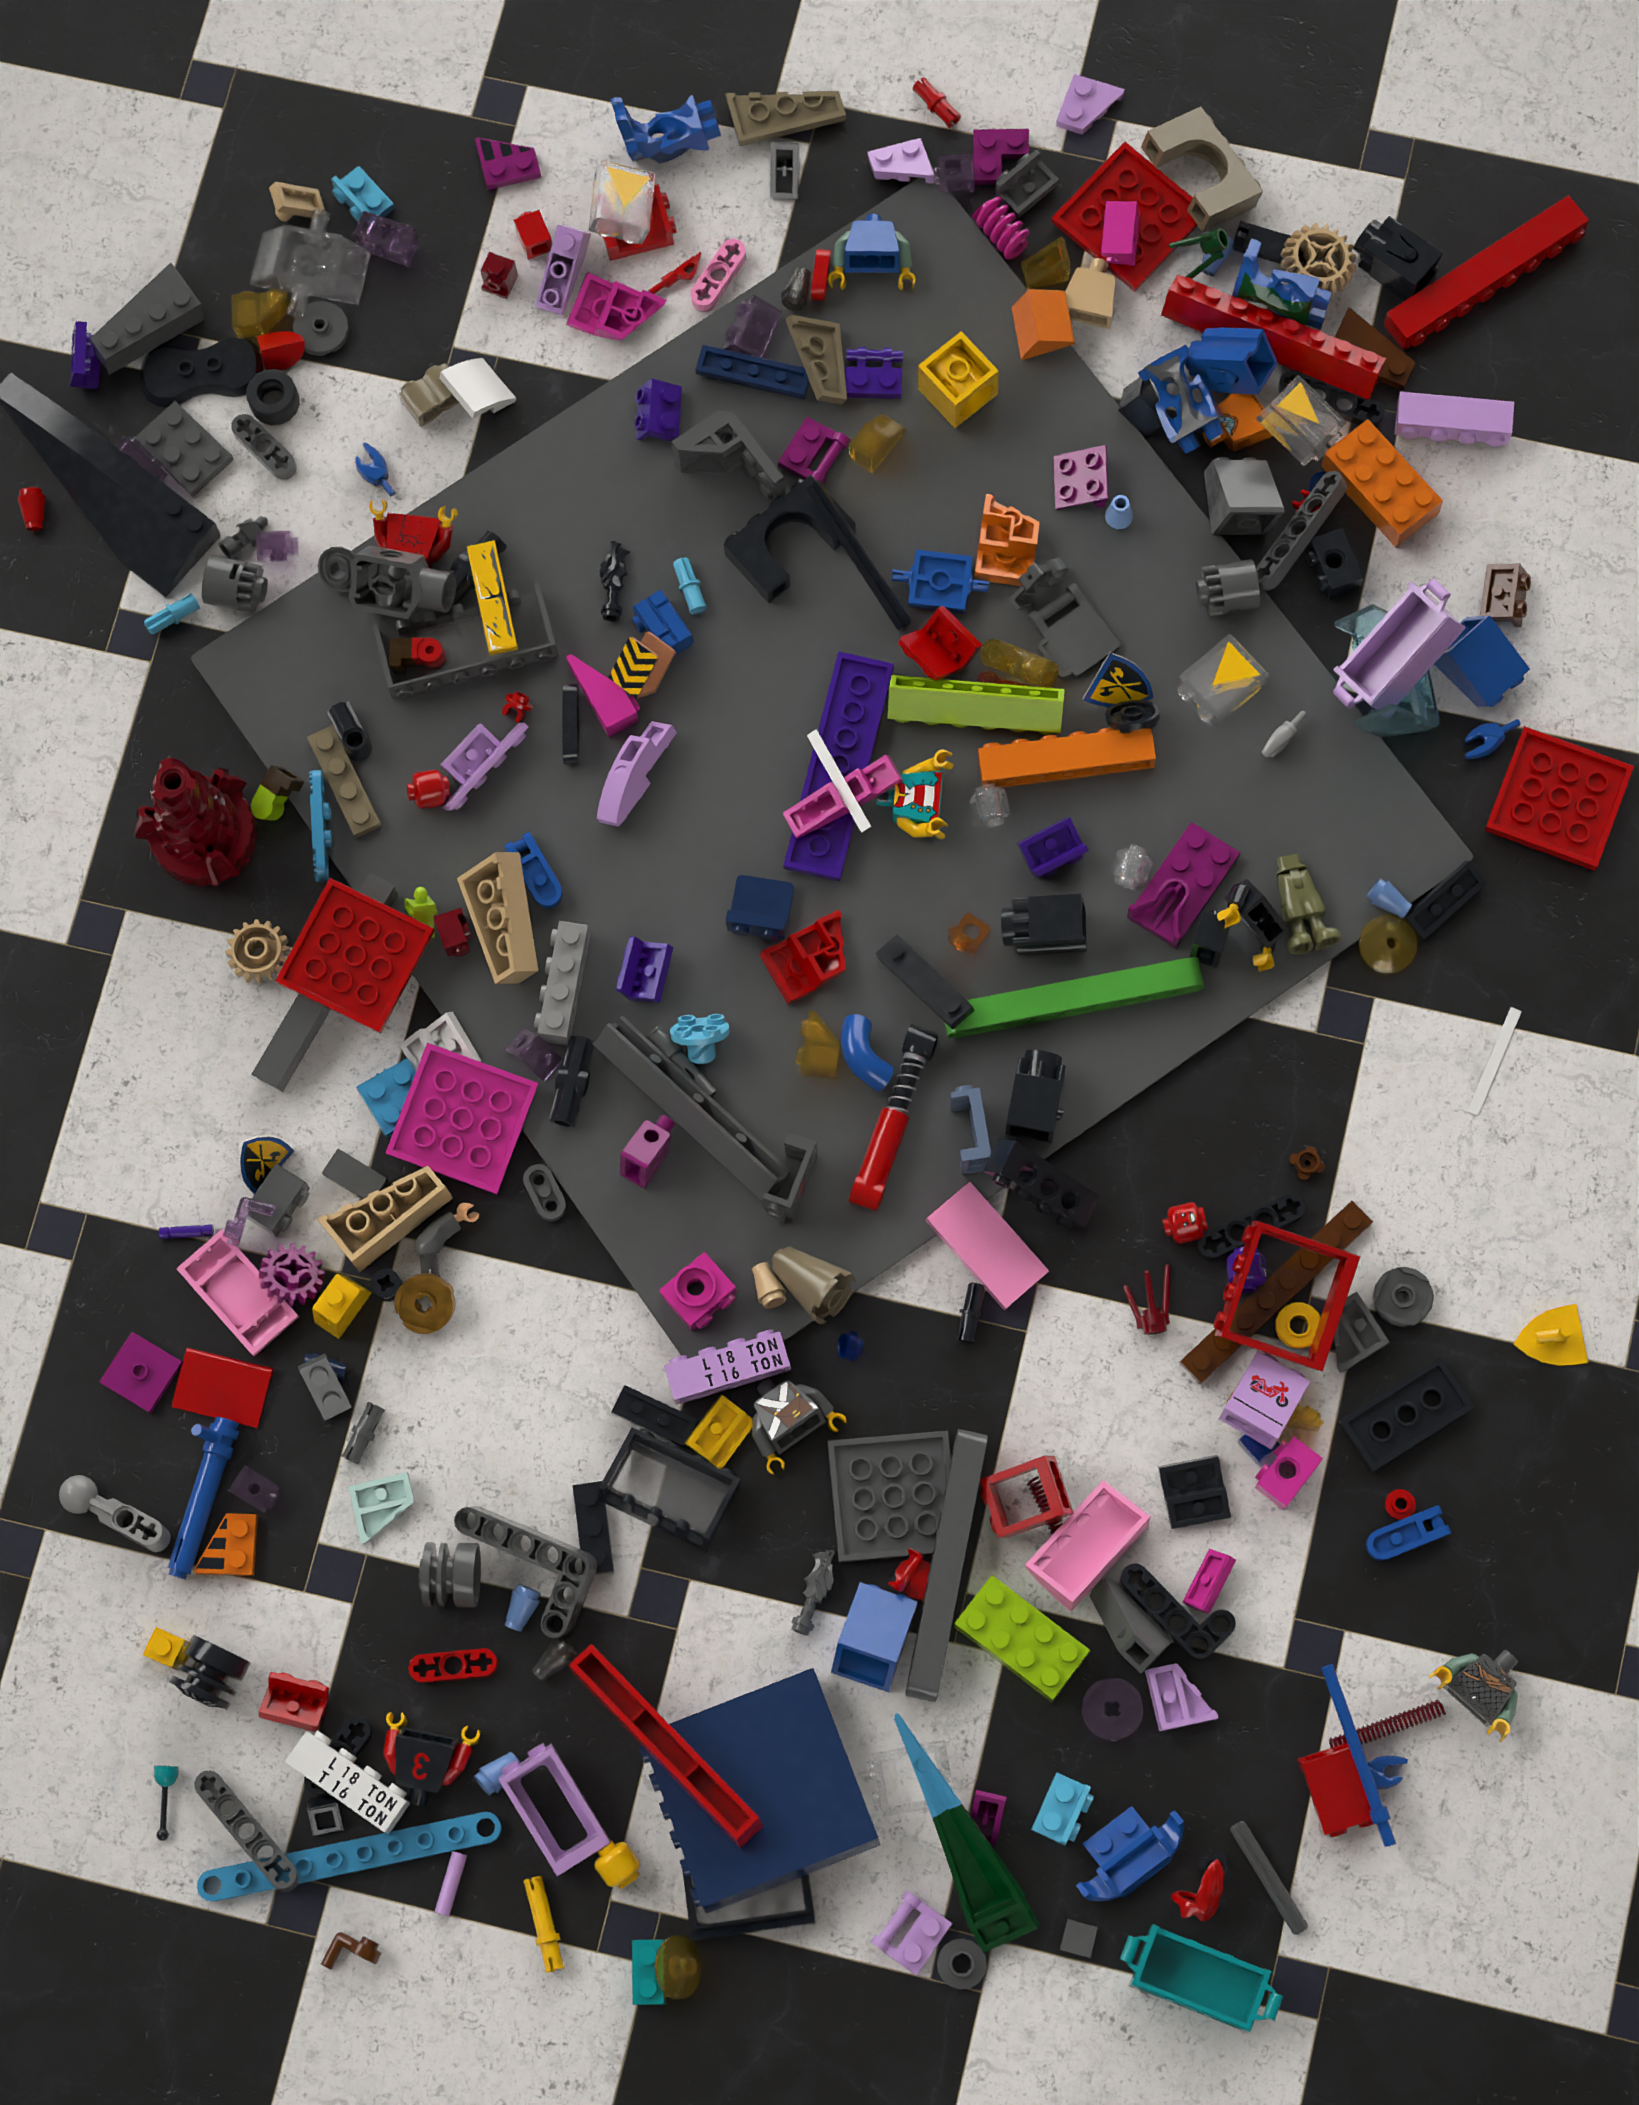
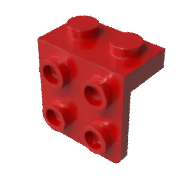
M944 606L937 608L922 629L904 635L898 640V645L903 649L905 655L913 659L922 668L926 676L936 681L965 670L983 646Z

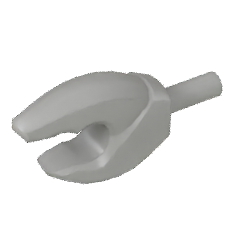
M1302 710L1291 723L1285 721L1278 727L1261 753L1265 757L1272 758L1279 754L1297 732L1296 727L1307 716L1306 712Z

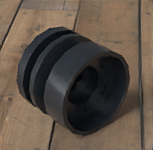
M193 1635L184 1652L195 1661L193 1667L178 1664L177 1669L187 1673L188 1676L184 1681L172 1675L169 1682L174 1684L182 1694L208 1707L228 1710L231 1703L219 1698L221 1691L235 1696L236 1691L227 1685L226 1681L228 1678L242 1681L251 1662Z

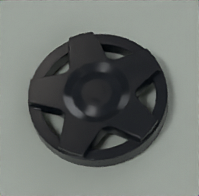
M1144 700L1120 702L1106 710V723L1115 729H1119L1121 733L1153 728L1160 719V709L1156 704Z

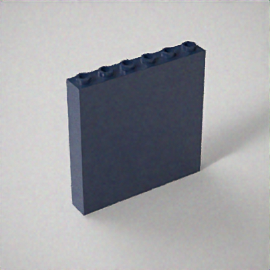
M814 1668L669 1724L760 1818L763 1827L741 1849L642 1745L639 1746L644 1763L650 1762L654 1773L649 1774L655 1792L661 1791L664 1801L659 1803L665 1821L671 1819L674 1830L669 1832L675 1849H682L684 1859L679 1861L685 1878L692 1877L695 1888L690 1889L696 1907L702 1905L706 1914L881 1846Z

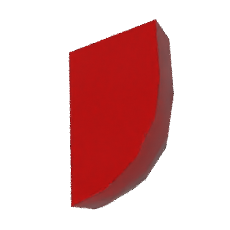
M281 331L257 336L265 370L276 369L282 371L290 368L301 359L305 350V340L301 335L294 332Z

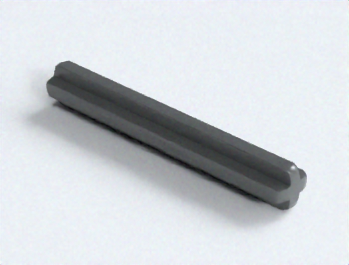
M1244 1821L1233 1825L1230 1828L1232 1835L1294 1935L1300 1934L1308 1928V1924Z

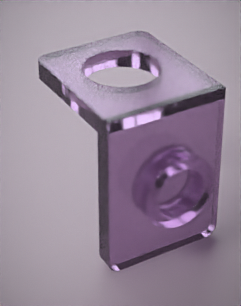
M523 1029L506 1048L509 1054L521 1059L543 1081L562 1062V1058L538 1034L527 1029ZM527 1038L526 1042L521 1047L517 1048L518 1044L522 1040Z

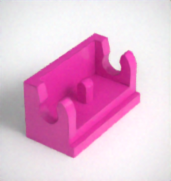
M1106 201L1101 255L1107 257L1106 261L1108 263L1135 266L1140 218L1137 202Z

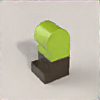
M271 765L252 799V814L258 819H279L284 812V803L291 791L300 792L305 782L286 768Z

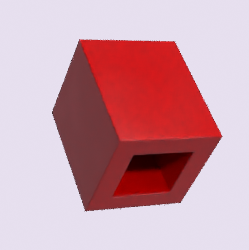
M540 210L528 211L513 219L516 233L528 260L551 251L552 239Z

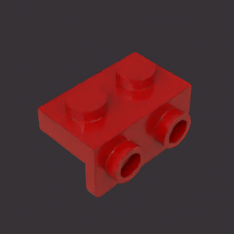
M270 1672L268 1688L258 1711L259 1718L316 1732L320 1728L329 1703V1687L316 1680L306 1681L295 1678L289 1673Z

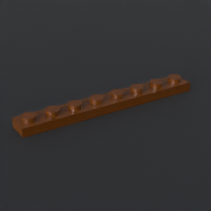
M1351 1201L1311 1239L1344 1251L1373 1221ZM1300 1248L1264 1284L1236 1308L1229 1331L1251 1338L1334 1259ZM1217 1329L1208 1334L1180 1361L1182 1367L1200 1385L1242 1346L1215 1336Z

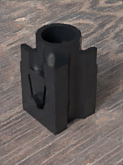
M1390 216L1382 224L1376 219L1371 221L1362 231L1353 247V250L1360 254L1361 261L1358 267L1403 301H1406L1425 288L1437 274V264L1442 257L1441 251Z
M1081 893L1012 898L1013 908H1002L1001 930L1004 946H1016L1018 955L1087 952L1086 906Z
M1027 1050L1024 1058L1019 1057L1005 1135L1027 1137L1041 1142L1052 1143L1056 1120L1060 1121L1064 1113L1063 1109H1059L1066 1069L1065 1065H1061V1056L1043 1050Z

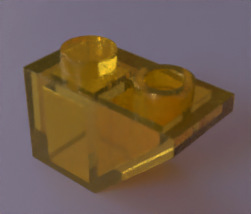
M272 289L264 293L244 291L240 294L232 295V326L236 336L252 337L267 334L292 309L288 292Z
M810 1010L809 1018L802 1021L801 1036L805 1037L804 1047H798L796 1064L800 1065L801 1074L836 1080L841 1053L840 1043L817 1012Z

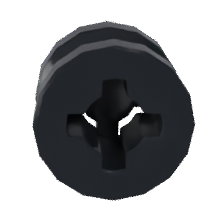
M381 1269L371 1279L372 1291L384 1302L394 1301L399 1287L403 1284L397 1273L391 1269Z

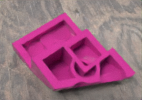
M587 272L566 325L595 336L622 341L664 306L666 299L646 290L639 292L617 281L611 283Z

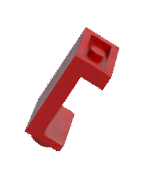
M659 184L653 185L654 192L639 196L617 222L604 197L594 200L596 215L609 261L674 245L673 234L677 233L673 216L669 218L667 216L666 209H670L669 200L666 192L661 193Z
M1348 1743L1297 1759L1300 1771L1305 1776L1319 1820V1829L1324 1835L1329 1834L1330 1837H1337L1347 1833V1828L1359 1825L1362 1828L1373 1825L1369 1814L1371 1808Z

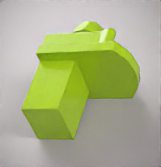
M417 887L414 891L415 900L404 899V910L412 918L434 928L433 917L438 915L436 904L428 896L426 888Z

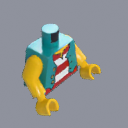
M944 749L937 751L933 758L904 770L900 774L903 781L895 785V790L889 789L877 796L876 806L893 807V822L897 823L899 828L913 838L935 836L942 840L946 836L943 832L939 831L943 826L948 827V824L940 818L943 771L939 770L941 767L951 770L953 763L945 762V759L948 756H952V753Z

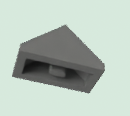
M771 142L770 198L798 199L800 174L799 143Z

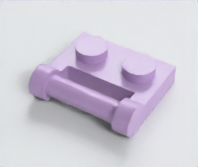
M906 1890L901 1897L903 1902L880 1935H875L871 1943L917 1976L952 1923ZM915 1908L921 1914L897 1949H895L889 1942L912 1909Z

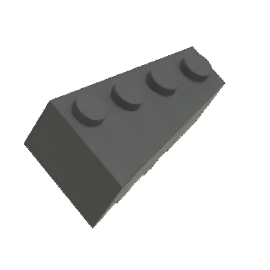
M170 262L90 338L94 354L110 375L204 320L202 305Z

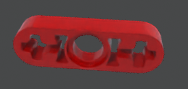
M486 1648L420 1654L410 1661L409 1674L419 1683L484 1678L496 1672L498 1658L491 1650ZM484 1654L487 1659L492 1660V1664L487 1665L486 1671H482L480 1666H470L472 1673H467L468 1662L465 1656L471 1655V1662L480 1661L481 1655ZM452 1657H457L462 1662L461 1671L454 1675L448 1674L445 1670L446 1661ZM440 1658L439 1669L442 1676H437L436 1670L427 1671L426 1677H422L419 1672H415V1667H419L421 1661H425L428 1666L437 1665L435 1659Z

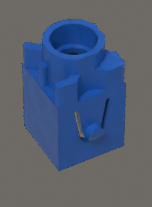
M1222 327L1219 329L1206 328L1201 336V340L1193 341L1188 348L1190 356L1185 362L1189 375L1194 377L1200 374L1209 391L1259 395L1278 364L1263 329Z

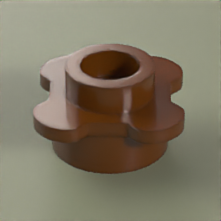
M1308 1146L1299 1154L1294 1153L1290 1157V1164L1296 1167L1298 1171L1297 1176L1300 1180L1306 1181L1310 1175L1324 1171L1325 1164L1320 1161L1315 1147ZM1309 1161L1310 1165L1306 1166L1304 1162Z

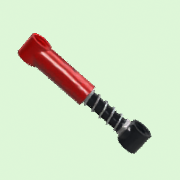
M910 1024L901 1051L904 1053V1063L900 1064L901 1072L896 1076V1085L892 1087L893 1095L888 1098L889 1106L882 1108L860 1172L852 1186L849 1203L878 1211L885 1192L886 1182L909 1121V1117L905 1114V1112H908L906 1108L909 1101H912L910 1099L912 1091L916 1090L914 1088L916 1080L920 1079L918 1077L920 1068H924L925 1062L930 1061L933 1056L939 1033Z

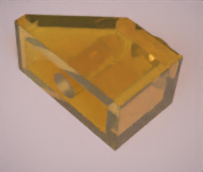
M884 414L877 416L867 422L849 444L850 459L873 474L904 434L906 428Z

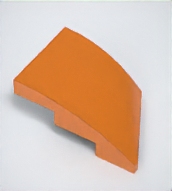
M986 494L974 579L1021 586L1022 583L1019 581V577L1026 573L1027 569L1034 563L1040 522L1030 516L1021 514L1019 510L1012 506L1007 508L994 501L993 495Z

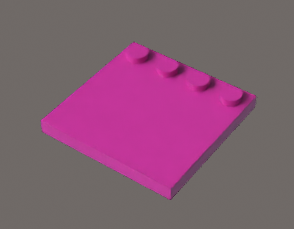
M427 1043L386 1154L422 1168L429 1166L433 1172L497 1195L539 1083Z

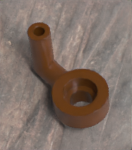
M338 1932L329 1946L321 1965L332 1970L343 1947L374 1964H377L382 1952L377 1950L379 1944L363 1936L361 1941L343 1932Z

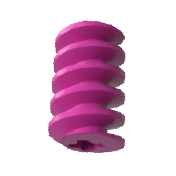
M996 197L977 208L972 215V219L976 220V224L983 228L985 235L990 236V241L997 244V249L1000 252H1004V257L1009 260L1017 257L1026 249L1028 245L1026 238L1030 231L1024 229L1019 232L1023 223L1021 221L1013 223L1016 215L1014 213L1006 215L1009 210L1008 205L999 207L1002 203V198Z

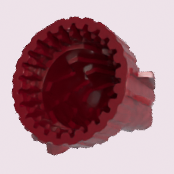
M170 757L160 762L159 770L153 779L154 789L150 790L154 806L151 808L143 805L138 808L136 816L139 818V821L136 824L135 837L136 839H147L156 860L166 873H170L174 879L181 880L188 885L219 886L221 882L239 875L242 867L250 861V856L256 848L255 842L258 837L256 831L257 822L242 793L247 783L243 778L228 775L229 770L221 767L213 770L212 777L209 778L197 770H191L184 762Z

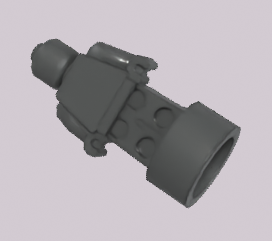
M260 516L256 521L247 519L237 524L236 527H239V531L232 537L226 536L218 543L219 548L227 558L235 560L242 554V549L249 543L252 544V547L257 545V542L263 536L262 529L268 525V519Z

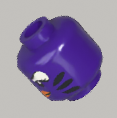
M1244 1247L1234 1249V1253L1230 1254L1227 1258L1228 1283H1232L1235 1271L1232 1270L1234 1260L1237 1254H1242ZM1257 1248L1242 1293L1255 1292L1257 1290L1256 1287L1261 1286L1266 1281L1265 1256L1258 1252Z

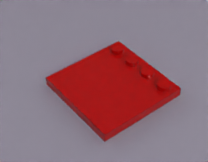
M1126 141L1051 219V223L1093 258H1100L1106 261L1107 257L1101 255L1106 201L1137 202L1140 218L1135 266L1108 263L1107 267L1113 275L1134 292L1176 250L1177 247L1169 248V243L1186 239L1198 226L1187 212L1193 197L1162 171L1155 168L1150 161Z
M1524 726L1484 831L1596 871L1634 766Z
M329 878L275 982L381 1034L435 930L412 917Z

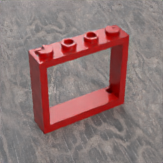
M1252 1221L1251 1226L1247 1225L1242 1236V1242L1245 1243L1242 1254H1237L1233 1263L1232 1270L1235 1271L1233 1281L1228 1283L1224 1290L1223 1300H1226L1223 1311L1217 1313L1213 1328L1217 1329L1215 1336L1323 1372L1361 1256L1260 1221ZM1261 1234L1339 1261L1308 1357L1229 1331Z

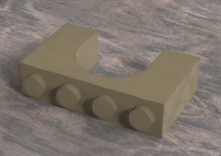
M1201 106L1147 131L1141 148L1155 168L1179 157L1197 156L1211 163L1217 170L1221 182L1195 194L1187 210L1202 232L1256 207L1263 193L1259 182L1252 177L1245 167L1243 160L1236 155L1230 147L1227 138L1222 136L1214 125L1212 118L1205 113Z

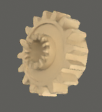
M255 919L254 924L251 925L244 922V928L240 931L234 929V938L227 940L231 949L226 950L225 954L228 958H232L228 961V965L231 969L236 968L234 973L238 978L244 975L247 983L256 978L258 984L261 985L264 977H267L272 982L274 981L272 974L275 972L279 974L281 971L280 966L284 965L287 959L284 955H288L291 952L289 946H285L289 940L286 935L281 936L282 930L279 926L272 929L270 921H266L264 925L260 924L258 919ZM258 947L265 948L261 955L252 956V952L255 951L254 949Z

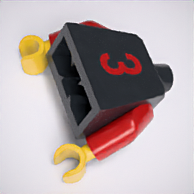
M390 1712L386 1716V1721L391 1728L386 1734L383 1754L391 1773L396 1775V1783L401 1786L410 1787L408 1801L412 1804L424 1805L427 1802L428 1791L439 1792L443 1785H450L463 1772L472 1752L471 1746L478 1743L480 1732L479 1730L477 1731L474 1739H467L465 1734L468 1726H465L461 1732L463 1742L459 1743V1738L406 1728L407 1718L403 1713H401L400 1722L392 1724L393 1713Z

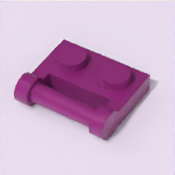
M806 417L779 459L778 466L804 480L812 475L823 485L826 481V474L841 450L847 448L850 439L845 434L835 432L817 421ZM827 441L832 443L816 471L809 470Z

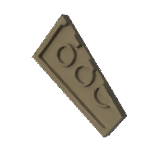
M804 91L802 94L777 92V95H761V92H752L749 95L737 96L735 93H725L739 147L846 120V113L839 91Z

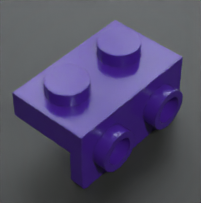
M651 378L639 387L636 393L638 413L634 421L636 439L642 441L647 436L672 442L679 437L682 386Z
M1066 817L1017 843L1031 874L1036 877L1041 876L1042 878L1055 874L1058 871L1057 867L1066 862L1068 865L1080 861L1084 858L1082 854L1089 851L1087 845L1082 843L1070 817Z
M630 936L624 950L621 972L617 978V992L629 1000L660 1003L674 947L668 943L643 942L636 936Z

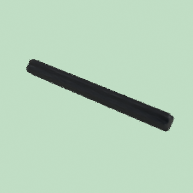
M816 480L809 484L806 491L896 629L901 630L911 623V619L822 483Z

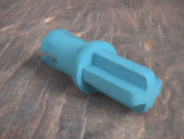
M687 557L677 559L673 566L680 582L679 591L684 593L689 612L691 614L701 613L707 609L699 588L701 582L696 579L690 560Z
M190 593L171 605L166 604L165 609L146 619L144 624L152 635L174 622L176 625L179 624V620L199 610L200 606L194 595Z

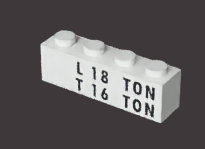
M318 1730L314 1735L306 1731L285 1762L384 1833L389 1834L410 1804V1802L404 1799L407 1793L391 1783L389 1788L381 1783L379 1780L382 1775L368 1765L364 1770L354 1764L357 1759L354 1755L344 1748L337 1752L329 1746L332 1740Z

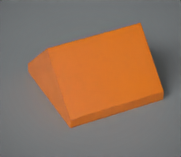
M1028 289L1011 307L1022 360L1075 344L1065 291Z

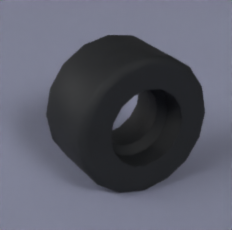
M276 369L264 370L256 374L249 381L246 389V398L254 417L260 422L268 425H281L290 421L297 413L300 405L299 394L292 378L285 372ZM278 390L283 392V398L275 404H265L262 401L263 397L270 391Z

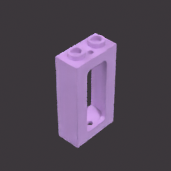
M542 1743L528 1752L529 1758L521 1763L514 1760L501 1769L503 1774L498 1777L499 1782L555 1874L559 1876L608 1845L610 1839L552 1743L546 1747ZM541 1765L549 1769L587 1832V1837L568 1850H562L521 1784L523 1776Z

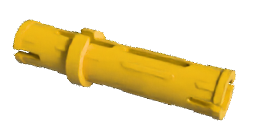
M543 1876L532 1877L531 1880L526 1879L523 1883L525 1884L538 1937L535 1939L536 1946H540L545 1973L564 1969L565 1965H563L558 1941L561 1939L559 1933L555 1932Z

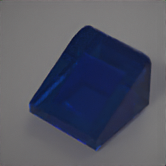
M1245 1434L1237 1442L1257 1465L1280 1445L1276 1441L1273 1448L1269 1449Z

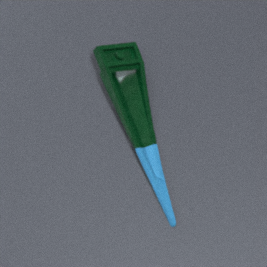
M896 1713L894 1717L895 1723L933 1819L968 1927L982 1952L985 1953L1038 1929L1039 1922L1025 1899V1893L902 1717Z

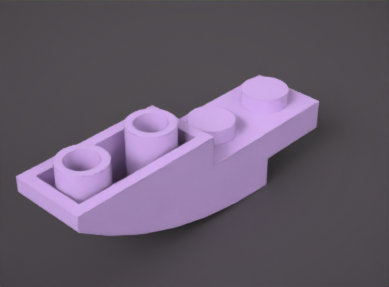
M651 721L640 737L629 736L618 753L603 787L596 818L599 823L619 827L638 800L642 798L644 792L651 784L646 774L652 769L657 759L677 734L672 725Z

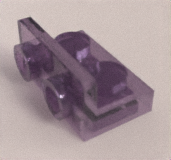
M756 295L751 296L745 301L742 300L734 313L737 316L734 325L731 324L724 335V339L727 341L723 349L730 351L734 348L742 354L762 358L783 311Z

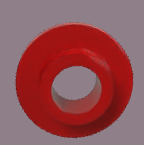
M1403 1489L1392 1491L1385 1500L1386 1512L1396 1520L1410 1517L1416 1508L1413 1495ZM1397 1499L1404 1500L1406 1508L1398 1509L1395 1501Z

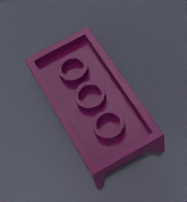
M1191 822L1135 904L1131 903L1128 908L1127 918L1176 949L1237 861L1241 852Z

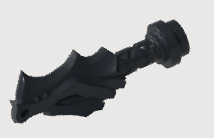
M614 540L611 541L610 553L607 554L600 564L601 583L607 591V601L605 605L601 606V614L603 619L609 622L620 620L622 615V607L618 605L617 596L618 591L623 588V578L628 575L624 568V558L630 553V551L621 546V543Z

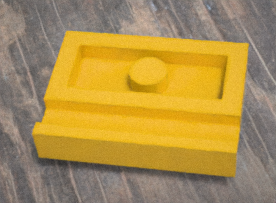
M720 1395L685 1444L700 1456L706 1458L715 1467L721 1469L751 1430L752 1418L726 1397Z

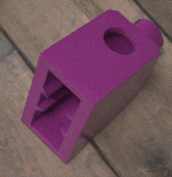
M660 1115L654 1124L645 1120L620 1154V1175L644 1189L670 1150V1132L675 1123L669 1117Z

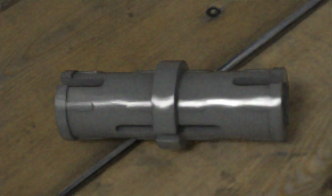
M367 1402V1406L357 1426H353L351 1439L341 1457L358 1465L369 1441L374 1440L375 1435L373 1433L382 1414L385 1412V1409L373 1405L371 1402Z

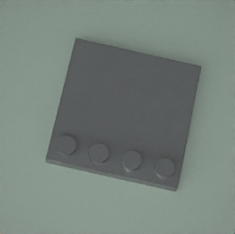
M948 1430L828 1441L838 1562L910 1557L907 1551L908 1548L921 1553L923 1556L932 1555L951 1462Z

